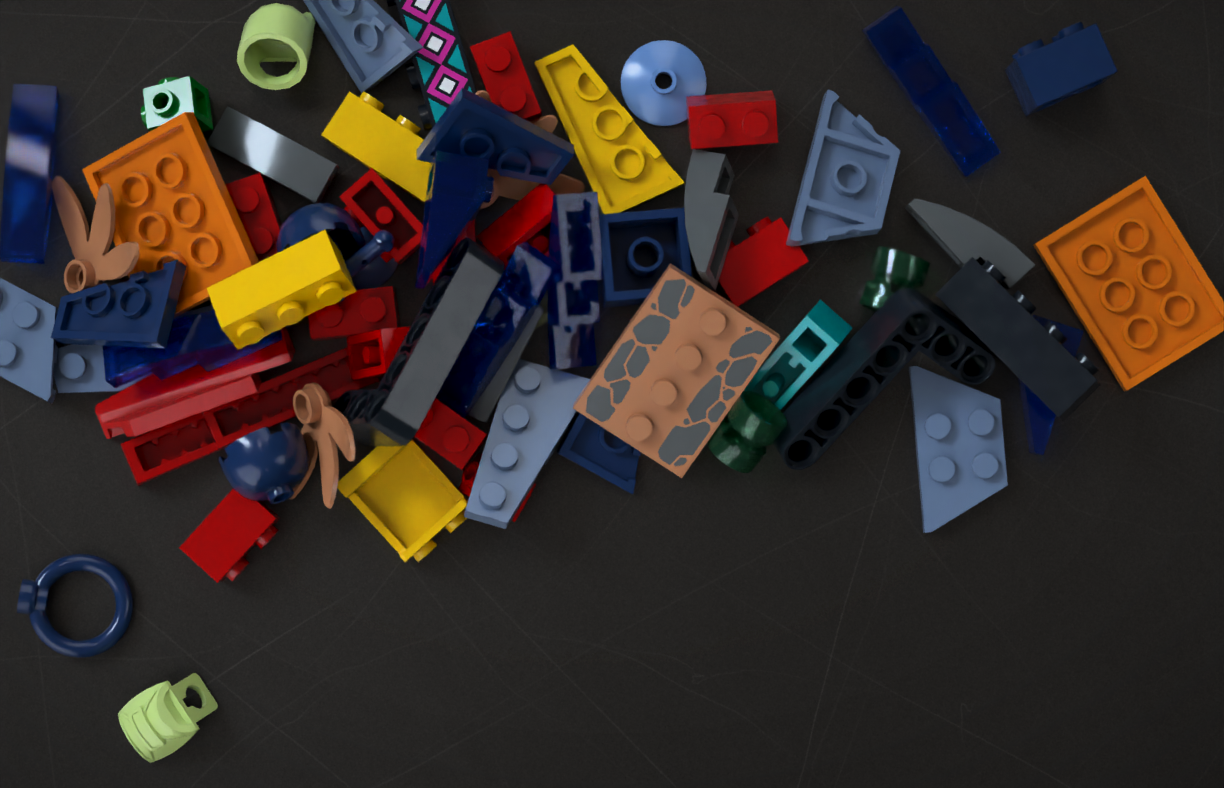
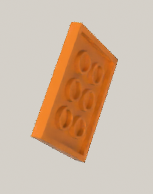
M184 112L82 169L95 201L97 200L99 189L104 183H108L111 187L115 203V231L112 239L115 246L126 242H137L139 245V258L133 270L128 274L129 279L131 274L143 270L149 274L164 269L165 263L178 260L187 266L174 318L208 301L210 297L206 288L259 262L193 112Z
M1146 176L1033 244L1123 391H1128L1224 331V301Z

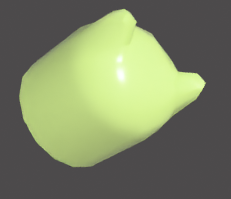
M279 3L264 5L250 15L243 28L237 54V63L241 73L251 83L265 89H287L299 83L306 73L311 53L315 25L313 15L310 12L302 14L293 6ZM261 62H297L288 74L278 77L266 74L260 67Z

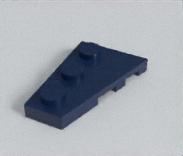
M464 88L460 90L416 150V158L419 161L432 163L433 158L455 162V167L471 170L473 166L497 170L500 176L551 185L574 156L573 144Z
M178 260L165 263L164 269L149 274L143 270L131 274L130 280L112 286L103 283L61 297L51 338L61 344L166 348L187 266Z
M578 412L556 452L633 494L636 470L641 452Z

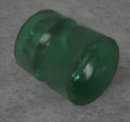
M878 246L870 270L875 275L874 279L865 282L858 304L876 312L895 293L890 291V282L898 285L896 291L903 288L916 289L923 287L931 263L902 251Z
M745 390L728 412V418L723 419L707 444L713 454L724 464L741 473H750L765 456L766 446L774 444L786 428L787 420L781 410L770 400L756 392Z

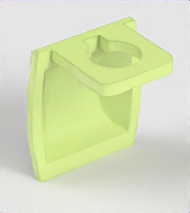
M192 673L173 686L167 680L144 690L131 699L118 712V717L122 730L131 745L142 758L152 763L172 754L185 745L200 729L196 722L215 711L218 705L200 676ZM187 688H191L199 694L202 701L200 709L193 705L187 707L183 699L187 697Z

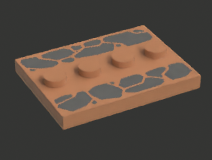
M670 263L574 402L573 409L682 478L780 340V334Z

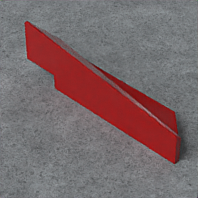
M286 326L263 337L259 342L247 345L239 350L224 333L98 403L95 407V413L106 439H111L123 433L127 437L138 436L258 392L262 382L258 372L291 362L296 350Z

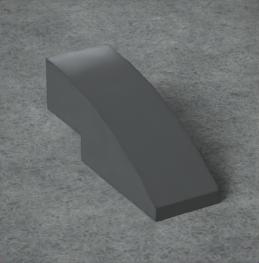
M228 106L207 142L214 149L258 173L261 172L270 180L292 190L315 204L321 202L339 170V166L332 161Z
M693 149L686 176L684 196L685 227L689 248L700 278L706 287L715 292L739 217L729 195L735 174L726 154Z
M916 198L905 207L960 268L972 257L981 266L987 260L990 261L1006 277L1000 284L1005 290L1010 289L1035 266L1013 243L992 228L964 213Z

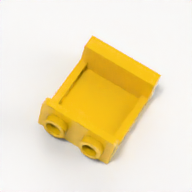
M413 439L404 446H377L338 481V490L352 501L399 553L400 558L404 562H408L414 557L419 563L437 546L432 539L439 532L446 528L452 533L467 519L464 517L468 499Z

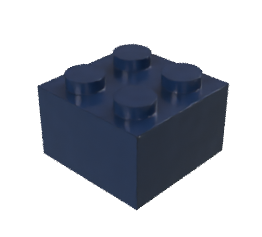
M1082 22L1075 23L1057 32L1058 35L1051 38L1052 43L1044 46L1042 39L1021 47L1017 50L1018 53L1012 55L1014 61L1005 71L1026 117L1100 85L1118 72L1097 24L1084 28Z
M684 208L598 215L596 233L603 308L642 305L670 263L692 277Z

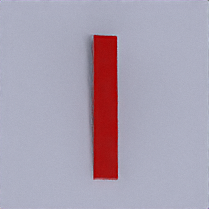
M348 347L261 383L256 393L162 426L121 443V449L137 486L222 450L253 431L267 426L270 429L295 418L293 397L295 392L303 389L306 384L313 382L319 384L329 394L332 402L339 399L346 391L360 390L379 380L378 378L351 380Z

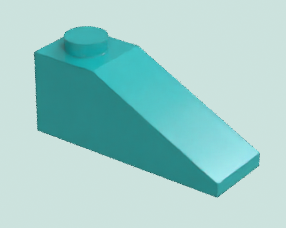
M820 299L761 365L732 408L761 432L841 344L853 328Z

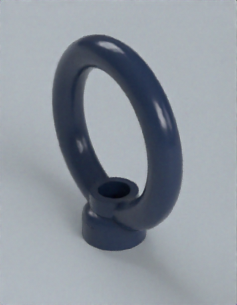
M72 554L50 563L41 571L35 581L22 580L17 613L29 615L35 633L50 649L65 656L86 658L107 651L123 637L131 622L133 597L126 578L112 563L95 555ZM75 571H87L100 576L109 584L115 596L116 609L111 624L103 633L88 640H73L64 637L53 628L46 613L49 591L52 585L62 576Z

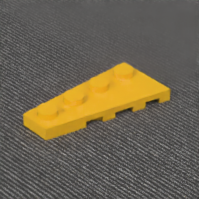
M574 44L534 62L570 143L574 145V152L603 214L624 213L685 184Z

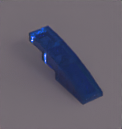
M895 6L862 30L912 106L963 176L967 177L1001 153L958 84L950 79L931 47L923 42L900 6Z
M13 85L4 172L0 241L1 262L45 264L53 200L52 174L57 142L54 133L59 99L57 86Z
M597 192L553 195L548 257L550 369L597 365L594 323L600 322L597 280L604 279Z
M527 242L517 245L505 271L497 282L436 396L438 400L462 417L469 414L518 341L560 265Z
M215 310L185 316L173 320L166 348L103 346L105 381L114 388H118L150 373L163 380L198 364L209 372L283 340L282 331L279 329L263 337L259 342L238 350L221 329Z

